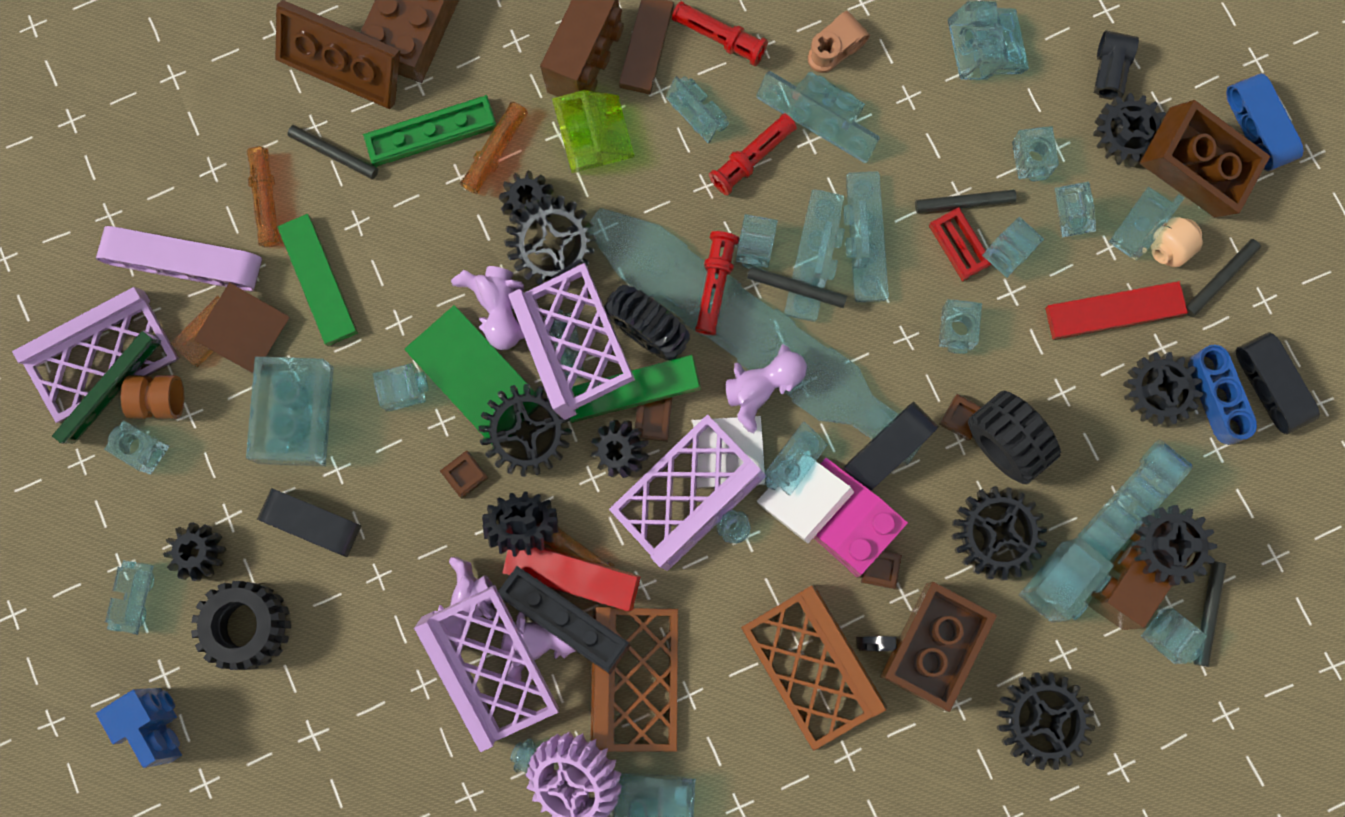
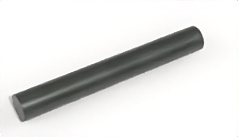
M295 125L289 128L288 137L372 180L377 176L379 170L377 167Z
M1015 189L921 199L915 200L916 213L952 210L958 207L961 209L1015 203L1017 196Z
M1250 239L1186 305L1188 316L1195 317L1261 249L1258 241Z
M751 266L748 272L747 279L839 308H844L847 299L846 295Z
M1214 561L1211 564L1194 661L1195 665L1209 667L1226 563Z

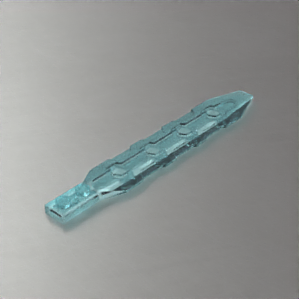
M600 208L590 220L593 223V227L588 230V233L596 236L595 243L619 278L635 287L638 291H642L649 297L654 298L683 319V324L695 331L707 276L704 260L688 249V245L660 225ZM727 275L716 326V335L697 334L708 337L737 358V362L747 370L768 366L778 355L782 344L788 346L792 352L801 355L807 364L806 376L790 392L786 390L784 393L792 398L793 403L818 421L852 425L870 439H873L899 415L872 395L857 365L833 348H826L795 325V321L778 309L773 310L743 289L739 281ZM715 289L712 290L708 313H711ZM922 445L903 462L908 465Z

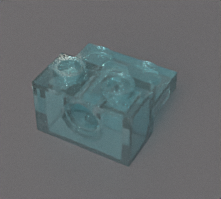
M967 1L947 19L960 80H988L994 74H1023L1029 69L1016 9L997 8L996 1Z

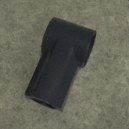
M1105 30L1102 34L1097 50V60H1100L1093 92L1099 95V98L1111 100L1117 96L1122 98L1124 95L1129 67L1134 61L1139 37Z

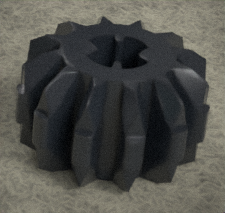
M528 170L525 178L521 179L518 173H514L513 178L515 182L504 181L503 186L507 192L499 194L500 202L504 203L501 207L502 213L510 216L514 213L521 218L525 214L519 208L522 204V199L526 196L527 199H529V196L538 198L540 204L543 205L544 195H551L554 192L553 186L545 184V177L541 174L534 179L532 172ZM551 196V197H552V200H553V205H554V203H555V197ZM526 200L525 205L529 210L532 209V203H528V200ZM509 217L510 222H511L512 224H516V223Z
M618 420L610 421L609 427L601 426L598 429L600 437L593 438L591 441L593 445L598 447V450L592 452L591 456L593 458L600 457L601 459L597 469L603 470L608 467V476L615 477L620 474L622 478H627L631 476L632 471L638 472L643 468L640 461H645L649 457L646 452L642 451L643 447L649 445V441H640L639 439L643 429L636 428L632 430V422L629 420L624 421L622 424ZM619 443H621L623 446V448L620 450L621 455L618 453V450L620 448Z
M191 522L188 524L187 530L182 527L175 528L177 539H166V542L172 545V550L164 552L163 555L165 558L173 559L167 568L170 571L178 570L177 577L179 579L186 580L190 577L192 581L198 582L201 581L203 574L207 577L214 575L212 565L222 566L224 564L217 556L220 553H224L226 547L217 545L222 536L219 533H212L210 525L204 524L199 527L197 523ZM193 547L199 550L197 557L191 554Z

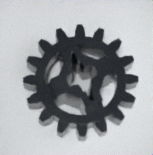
M1129 93L1124 102L1119 96L1115 97L1111 104L1107 103L1101 110L1102 114H1099L1094 122L1099 127L1093 132V136L1102 138L1096 145L1097 148L1106 147L1108 149L1105 154L1107 159L1112 155L1117 156V165H1120L1127 159L1130 167H1134L1139 160L1141 161L1161 125V120L1166 116L1165 112L1156 113L1155 108L1158 105L1156 101L1150 105L1145 104V95H1142L1138 101H1134L1133 94Z
M1154 352L1149 356V360L1143 357L1136 362L1138 367H1132L1128 370L1127 373L1133 379H1128L1123 383V386L1131 389V392L1125 395L1124 399L1134 401L1135 404L1130 408V411L1140 410L1142 412L1140 421L1144 422L1151 417L1153 418V426L1157 427L1165 420L1169 427L1176 424L1177 419L1181 422L1188 419L1189 414L1187 411L1193 412L1199 407L1193 400L1203 395L1202 392L1195 390V386L1201 383L1202 380L1192 378L1191 374L1196 368L1192 366L1186 369L1183 366L1185 363L1183 356L1173 361L1172 352L1164 354L1162 359L1158 352ZM1149 371L1147 375L1148 382L1145 386H1142L1143 378ZM1158 385L1160 388L1166 387L1167 393L1166 391H1159ZM1183 392V398L1179 404L1178 397Z
M523 492L521 497H516L514 493H510L508 500L505 501L503 498H497L498 506L488 505V514L482 515L484 539H488L490 548L498 546L500 554L505 553L507 550H512V555L516 557L519 551L524 550L527 555H531L532 548L536 547L541 551L544 550V541L552 543L554 541L553 533H558L557 510L552 508L550 500L542 502L540 494L529 498L528 492Z
M1178 505L1169 506L1167 512L1163 507L1154 509V516L1148 514L1141 518L1146 527L1139 526L1134 529V532L1141 536L1139 541L1131 543L1132 547L1140 548L1141 554H1138L1134 559L1135 561L1146 562L1147 565L1142 571L1144 574L1156 572L1155 582H1164L1168 577L1170 586L1180 585L1181 579L1185 584L1195 582L1194 574L1197 576L1207 574L1206 569L1202 566L1203 564L1214 563L1215 559L1208 555V550L1216 549L1217 544L1210 543L1207 539L1214 531L1213 529L1204 530L1201 527L1206 520L1204 517L1192 518L1193 509H1184L1181 513ZM1164 523V526H1161V533L1157 537H1153L1157 527ZM1170 540H1172V543L1178 544L1179 549L1177 551L1176 548L1169 546ZM1154 553L1162 560V564L1157 560ZM1192 553H1195L1192 562L1184 568L1187 565V558Z

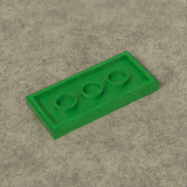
M455 305L404 349L477 430L479 425H489L490 420L481 417L482 412H487L491 415L494 412V409L487 404L489 400H493L499 405L503 402L497 394L500 390L509 398L512 397L510 392L511 385H516L518 393L523 394V386L527 384ZM531 388L530 394L534 395L535 391ZM523 402L528 417L541 406L534 402ZM513 405L507 408L501 415L497 425V432L504 431V429L513 425L515 421ZM520 413L521 420H522L521 423H523L525 420H523L522 414ZM480 432L484 437H489V432Z

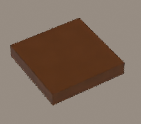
M229 282L194 341L247 371L256 374L290 317Z

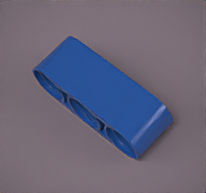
M1260 73L1228 86L1226 92L1227 100L1245 137L1270 155L1264 170H1273L1298 160L1303 156L1304 150L1301 139L1271 81L1265 74Z
M1209 345L1192 355L1188 362V368L1194 366L1196 369L1191 374L1192 378L1202 380L1195 388L1203 393L1200 401L1217 440L1223 444L1232 445L1253 436L1257 429L1256 418L1227 350L1219 345ZM1204 356L1213 361L1214 370H1210L1205 366ZM1217 388L1222 389L1226 393V402L1218 398ZM1230 420L1238 423L1240 427L1239 435L1231 430Z

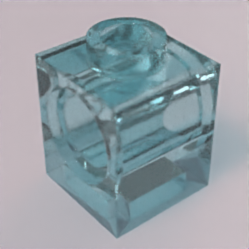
M1053 126L1019 130L1012 141L1018 179L1029 178L1030 181L1036 182L1049 178L1059 165ZM1029 152L1039 153L1042 161L1034 160Z
M1089 181L1055 188L1056 207L1062 238L1095 232V208Z
M745 214L736 262H741L742 266L748 269L751 266L760 269L762 267L769 268L778 220Z
M1018 217L996 238L982 256L1008 278L1032 254L1044 238L1021 217Z
M950 299L946 301L942 307L939 347H948V352L957 354L968 353V350L974 349L979 343L982 303ZM952 323H963L967 327V334H957L952 328Z
M412 363L372 374L379 405L386 412L426 402L424 392L429 391L425 373L423 371L419 372Z
M123 420L121 425L115 427L110 433L108 444L104 450L136 470L151 475L168 450L169 445L138 426ZM135 439H138L139 447L131 454L130 445Z
M1171 608L1162 609L1141 637L1172 663L1186 664L1187 662L1192 663L1200 656L1204 649L1201 644L1207 638V635L1175 609Z

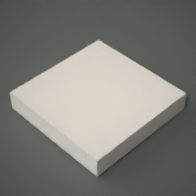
M755 416L757 430L754 434L748 432L743 427L738 417L713 419L765 474L761 416ZM693 420V428H694L701 420ZM709 426L699 435L698 448H716L717 434ZM722 440V448H730V447ZM698 454L697 472H715L716 454ZM722 454L721 472L733 473L744 462L737 454ZM697 478V489L715 488V478ZM721 478V484H722L727 478ZM765 478L758 485H765Z
M802 451L757 502L763 509L808 544L850 498L854 491L849 485Z

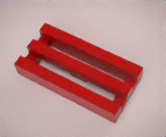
M959 207L930 222L929 228L962 282L970 276L978 274L981 270L992 266L993 261ZM953 218L981 261L977 264L964 241L950 220ZM942 224L945 227L951 239L953 240L960 254L964 258L969 269L966 268L958 253L956 252L955 248L951 244L950 240L948 239L947 235L941 227Z

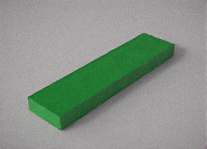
M485 95L365 133L363 137L371 163L377 167L482 134L498 127L488 96Z
M309 214L277 226L324 344L328 347L358 334Z
M693 355L631 370L635 378L634 381L575 409L577 414L570 417V422L574 423L701 390ZM623 373L605 377V379L611 380ZM590 382L574 385L572 387L574 396L577 397L587 392Z

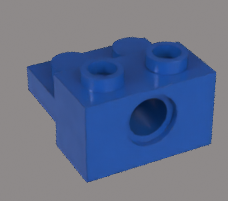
M161 688L133 689L96 712L113 745L121 744L128 740L143 768L168 764L182 756L178 749L180 742L173 730L166 727L177 716L173 710L175 703L170 694L165 690L162 691Z

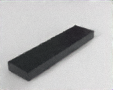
M516 566L498 590L503 601L609 675L631 646L625 639L518 566Z

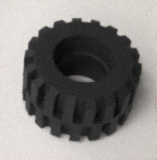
M1007 391L999 392L969 417V428L980 449L999 470L1021 484H1029L1061 456V449L1057 438L1047 422L1031 405L1013 393Z
M232 581V584L222 583L218 585L219 590L208 591L205 594L208 600L199 601L196 608L201 611L199 615H193L191 622L197 623V630H191L192 638H199L200 641L195 647L198 652L206 653L203 658L208 663H216L215 667L221 669L252 670L259 668L258 666L267 665L272 662V656L280 655L283 651L280 648L281 643L287 644L290 637L284 635L285 629H291V621H286L285 615L290 614L288 607L281 605L284 600L280 595L273 594L274 590L267 586L244 581ZM247 605L256 616L257 628L253 638L246 645L238 647L231 641L228 635V620L237 608Z

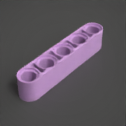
M111 226L104 227L96 256L98 261L116 267L227 287L230 282L244 291H254L262 262L260 256L246 251Z

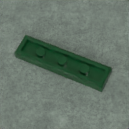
M141 331L53 433L52 437L61 444L76 443L121 391L124 379L129 375H134L159 347L161 340L153 333Z

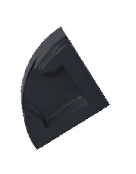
M856 637V649H859V651H894L896 649V637Z

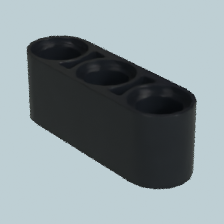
M1265 333L1237 347L1236 357L1272 422L1281 433L1288 435L1320 418L1319 408L1282 343L1273 333Z
M913 401L861 449L843 469L871 491L922 445L939 426Z
M273 488L270 489L257 520L345 557L349 556L362 525Z

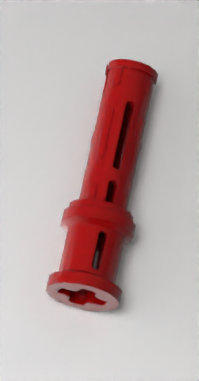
M683 1L676 5L672 14L673 21L724 45V50L727 53H736L750 60V65L754 67L759 64L767 49L768 39L764 37L758 39L744 32V27L740 25L731 27L685 4Z
M786 113L782 114L779 119L741 152H732L729 155V160L717 171L712 170L708 174L713 185L726 196L732 193L733 186L742 178L750 177L753 174L754 166L797 129L794 120Z
M712 231L709 238L712 243L709 258L704 260L707 276L701 298L697 326L695 327V332L704 335H716V326L727 275H730L734 270V265L731 262L735 245H738L740 240L738 236L723 231ZM724 247L723 255L720 257L721 248ZM715 289L711 313H708L712 290Z

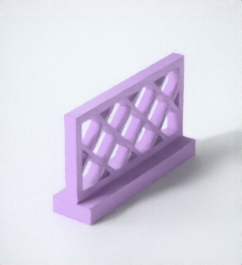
M585 263L525 293L518 289L508 294L552 409L564 420L576 415L575 409L635 380ZM583 276L585 285L580 296L568 293L567 290L570 283ZM548 293L556 295L550 311L539 308L536 299ZM564 298L577 302L571 317L557 314ZM585 304L596 307L597 312L592 324L578 320ZM554 319L568 323L561 339L550 336L549 331ZM575 326L589 330L582 346L568 342ZM596 332L607 335L609 338L604 352L590 349ZM566 347L579 351L573 368L562 365L560 361ZM587 354L601 358L594 375L580 371ZM608 361L619 364L623 374L611 380L601 377ZM577 376L591 380L587 392L575 397L572 387Z
M132 287L12 351L17 362L23 364L56 423L66 420L81 402L82 395L86 396L89 393L84 391L89 372L104 376L105 372L91 369L96 350L113 354L109 365L110 369L119 356L122 355L121 350L126 334L133 336L140 334L128 330L131 317L143 311L148 320L145 331L152 333V330L161 340V345L167 356L156 362L146 360L145 364H149V366L143 369L140 367L134 375L148 376L179 359L149 305L150 300L144 290ZM123 321L121 328L115 327V325ZM107 329L120 332L114 351L98 346L101 333ZM92 338L91 344L85 343V341ZM77 345L89 347L84 366L68 362L71 349ZM62 354L61 360L55 359L56 356ZM47 361L58 363L59 366L54 383L43 380L36 367ZM66 366L83 370L77 389L61 385ZM46 385L52 386L51 392ZM59 389L76 393L72 407L63 412L60 411L55 402Z
M707 414L609 510L651 555L653 561L660 568L668 571L748 495L766 475ZM710 426L717 434L716 448H698L699 435ZM722 440H723L730 448H722ZM693 442V447L687 448ZM680 454H692L691 472H674V459ZM698 454H716L715 472H697ZM722 454H737L744 462L733 473L721 472ZM668 466V472H662ZM656 477H667V496H649L650 482ZM673 477L691 478L690 496H673ZM697 478H715V491L708 497L696 496ZM721 478H727V479L721 484ZM643 490V496H637ZM631 501H643L642 520H629L621 510ZM649 501H666L665 520H648ZM672 501L690 502V515L683 521L671 520ZM696 502H702V503L696 508ZM634 525H641V533ZM665 525V538L654 548L647 540V526ZM671 525H672V526H677V527L671 532Z
M495 585L436 613L433 611L422 616L414 627L480 752L493 747L495 741L558 713L559 707ZM491 598L497 610L494 621L474 615L477 603ZM471 607L469 613H468V612H465V611H462V610H464V609H466V608ZM452 615L467 620L462 636L449 632L442 620ZM499 617H501L504 625L498 623ZM471 622L491 628L486 644L466 638ZM495 630L510 635L513 640L510 652L490 646ZM453 641L459 643L458 648L455 646ZM463 645L483 651L478 667L463 661L460 655ZM515 648H517L520 655L514 654ZM487 653L507 659L502 675L482 668ZM511 661L526 665L529 671L526 683L506 676ZM470 672L476 674L474 680ZM479 676L500 682L495 697L480 693L477 687ZM531 679H533L536 686L530 684ZM503 684L524 690L519 705L498 699ZM527 691L542 696L547 707L539 711L522 707ZM486 703L492 705L490 710ZM495 707L515 712L513 722L499 728L493 717ZM519 714L526 716L518 720Z

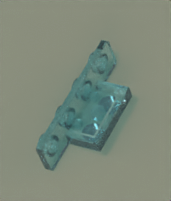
M771 71L765 74L756 95L757 99L782 114L786 113L795 122L863 163L868 162L880 137L855 122L865 106L863 102L856 99L852 94L844 92L829 83L824 77L818 76L811 71L797 87Z
M877 171L848 173L846 176L848 205H844L845 226L849 225L850 237L846 238L847 258H852L854 300L856 302L886 301L889 293L880 174Z
M816 189L812 190L792 279L821 288L825 287L827 279L834 280L838 260L832 259L834 247L841 248L845 229L839 228L844 201L843 195ZM789 292L784 314L788 317L815 322L818 318L821 302Z

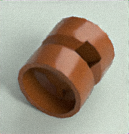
M129 375L124 379L121 388V407L126 418L146 419L154 415L157 419H178L183 412L185 395L183 383L179 376L157 375L152 379V377L145 375Z

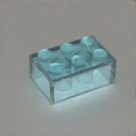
M255 357L246 459L265 465L326 467L334 371L332 365L324 359Z

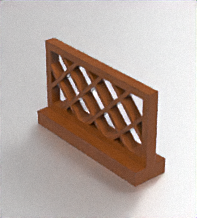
M814 584L741 627L813 751L871 717L886 711L887 705ZM799 602L806 614L803 628L783 623L786 609ZM781 612L779 622L770 620L771 617ZM809 621L811 622L815 631L807 630ZM761 623L777 626L773 646L760 643L752 629ZM782 628L801 633L797 652L777 647ZM806 634L821 639L824 644L821 659L801 654ZM763 648L771 650L770 658H768ZM827 651L834 662L825 660ZM776 652L795 657L791 676L776 672L773 667ZM800 658L819 663L815 683L795 678ZM824 665L839 669L842 675L839 690L819 684ZM781 679L789 681L788 690ZM845 681L849 686L850 690L852 691V693L843 691ZM793 683L814 688L809 707L794 703L791 697ZM818 689L838 695L833 714L813 709ZM842 696L856 699L863 713L853 719L837 715ZM799 710L808 712L806 721ZM812 714L832 719L829 733L817 740L809 728ZM836 720L844 722L843 725L834 729Z
M610 607L593 608V618L620 637L622 636L616 631V615L630 616L639 627L626 639L627 642H630L643 630L656 645L643 658L630 646L629 652L639 662L625 676L617 667L609 675L592 663L590 741L596 739V747L599 750L607 749V752H677L678 609L633 608L632 611H625ZM637 616L649 617L644 622H642ZM656 616H669V632L659 640L646 626ZM668 638H669V650H668L667 647L664 645V643L666 642V640H667ZM659 648L669 657V667L660 676L646 662ZM642 665L656 679L643 693L628 680ZM615 673L621 678V680L616 685ZM668 674H669V686H668V684L663 680ZM624 683L638 696L625 711L614 702L615 692ZM659 683L669 692V702L660 711L645 698ZM641 701L655 714L642 729L628 716ZM614 708L621 714L615 721ZM668 709H669V722L663 717V714H664ZM625 719L638 733L628 744H614V728ZM658 719L668 727V744H654L645 734ZM642 737L648 744L635 743Z

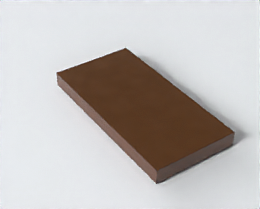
M285 0L280 1L276 5V61L387 109H391L395 105L400 59L399 49Z

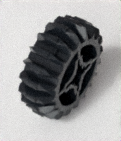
M545 194L543 205H541L538 198L532 197V209L529 210L522 203L519 208L525 214L521 218L514 213L510 216L517 223V226H506L505 231L514 235V238L504 240V244L506 247L515 248L507 253V257L509 260L518 259L513 267L516 271L525 269L523 274L525 279L530 280L536 274L535 281L541 285L544 283L546 276L549 281L575 268L579 262L581 264L585 263L586 266L589 265V261L583 255L584 253H594V249L586 245V243L595 241L596 236L585 232L593 227V223L591 221H583L587 215L585 210L581 209L575 212L577 203L573 200L565 206V197L558 195L553 205L551 195ZM546 215H563L570 220L572 226L554 228ZM537 219V234L528 240V244L524 245L526 232L529 226ZM546 229L554 237H557V240H553L555 242L552 246L554 251L547 244L543 243V240H547L545 239V236L548 235ZM575 236L573 249L567 258L564 259L563 248ZM531 253L536 255L548 253L554 265L536 264L529 260L527 255Z
M622 285L608 297L604 307L610 321L624 332L625 335L651 354L670 361L676 359L679 354L681 355L687 347L686 344L690 340V334L685 325L671 311L667 310L651 296L649 297L642 291H638L635 287Z
M524 384L523 394L518 393L516 385H511L510 392L512 397L507 398L506 394L500 390L497 394L503 402L497 405L493 400H489L487 404L494 409L493 414L481 413V417L490 420L489 425L478 426L480 432H489V437L480 439V444L488 445L492 443L493 447L487 450L485 455L487 458H491L497 453L500 455L495 461L497 468H500L505 461H508V474H513L516 465H519L522 477L527 476V466H532L534 474L539 475V463L543 462L548 469H551L553 465L548 459L551 455L558 460L563 458V455L556 451L558 445L563 448L569 447V443L560 438L561 434H572L570 428H561V423L570 421V418L564 420L561 416H558L552 409L548 396L545 399L541 398L544 392L543 387L538 386L535 394L531 395L530 384ZM523 402H534L541 405L548 412L550 418L530 419ZM513 405L515 415L513 425L504 429V431L497 432V425L501 415L507 408ZM520 413L523 420L527 421L529 426L531 424L539 426L529 432L530 446L528 441L523 439V435L518 437L515 434L516 430L521 428L522 420ZM553 428L549 444L542 452L537 454V436L547 431V429ZM521 441L526 450L527 458L510 455L503 450L500 442Z
M997 486L990 488L989 496L984 489L977 492L978 501L972 496L965 499L969 509L962 506L957 509V513L964 520L955 519L952 521V526L961 529V532L952 534L951 538L955 541L962 540L963 545L955 548L956 554L964 551L967 552L968 556L963 559L962 563L966 566L975 561L976 565L973 568V573L976 575L980 574L986 567L985 575L988 580L994 579L997 571L1001 581L1008 580L1009 571L1015 578L1021 577V567L1027 571L1034 568L1029 558L1033 560H1040L1042 558L1041 553L1035 547L1043 548L1047 545L1045 540L1038 538V535L1047 532V527H1037L1036 524L1037 521L1044 518V515L1038 513L1033 516L1030 511L1035 508L1036 503L1032 501L1024 506L1022 503L1025 499V494L1022 492L1012 499L1013 491L1009 487L1004 489L1002 496ZM989 506H1000L1007 509L998 520H993L989 517L983 518L978 515L982 509ZM1017 517L1024 528V542L1022 541L1023 538L1016 533L1014 528ZM1002 524H1004L1002 526L1003 530L1001 534L1005 538L1000 539L997 541V543H995V537L997 533L993 529L998 528ZM973 525L976 526V529L984 537L982 552L974 541ZM1002 546L1020 552L1014 559L1008 562L991 559L993 554L998 552Z
M1039 672L1032 673L1031 683L1026 677H1020L1018 680L1022 690L1014 685H1009L1007 689L1014 697L1010 699L1002 696L1000 702L1008 706L1007 711L997 710L996 712L998 717L1006 718V723L997 725V730L1009 732V735L1002 739L1003 745L1008 746L1016 743L1011 749L1010 754L1013 757L1023 754L1022 763L1030 766L1035 760L1036 768L1039 770L1045 769L1047 761L1051 769L1058 770L1060 759L1065 765H1072L1073 759L1070 753L1077 757H1082L1084 752L1078 745L1080 743L1085 745L1092 743L1090 738L1084 736L1085 731H1094L1095 726L1086 724L1085 718H1091L1095 713L1093 710H1083L1082 708L1089 702V698L1087 696L1076 698L1080 692V687L1072 685L1067 689L1068 678L1061 676L1056 682L1055 674L1052 672H1047L1044 680ZM1045 690L1053 692L1065 704L1050 708L1044 700H1040L1037 692ZM1028 700L1029 718L1020 727V711L1025 701ZM1041 714L1053 715L1051 716L1052 721L1048 722L1051 724L1049 728L1038 726L1040 725L1039 719H1042L1040 717ZM1071 717L1070 731L1063 741L1065 737L1062 733V724L1067 718ZM1042 734L1046 741L1051 742L1054 748L1045 751L1037 750L1025 738L1030 735Z

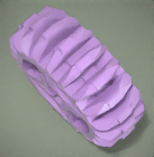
M570 731L562 736L556 734L546 742H543L531 756L528 763L530 767L526 773V776L530 779L527 789L535 792L532 801L542 804L541 812L548 811L552 814V817H608L618 803V796L622 785L619 783L621 773L613 770L616 760L607 759V749L599 750L596 747V739L589 743L586 742L583 733L576 736V738H574ZM556 762L559 765L558 770H554V763ZM594 792L595 798H589L588 793Z

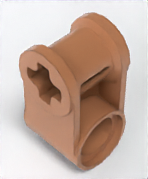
M845 11L835 18L829 26L815 35L808 55V64L816 72H828L849 55L857 52L867 42L870 34L849 11Z

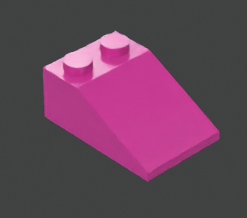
M825 458L820 465L849 485L854 493L816 534L814 539L854 576L859 577L908 522L881 498L829 459Z

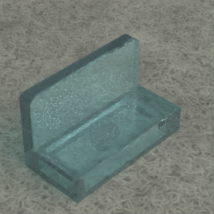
M1148 187L1108 242L1136 261L1150 248L1185 197L1178 194L1172 201H1169Z

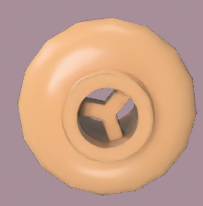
M1174 217L1168 220L1150 238L1154 259L1170 267L1182 266L1201 250L1203 244L1202 231L1199 225L1191 219Z

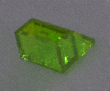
M583 90L552 98L571 173L635 157L618 95Z

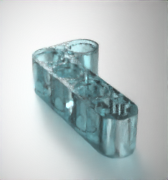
M1161 439L1156 441L1140 459L1139 463L1141 465L1072 542V545L1099 567L1105 565L1135 533L1134 529L1143 524L1141 518L1148 514L1151 515L1154 509L1159 507L1193 467L1189 461Z

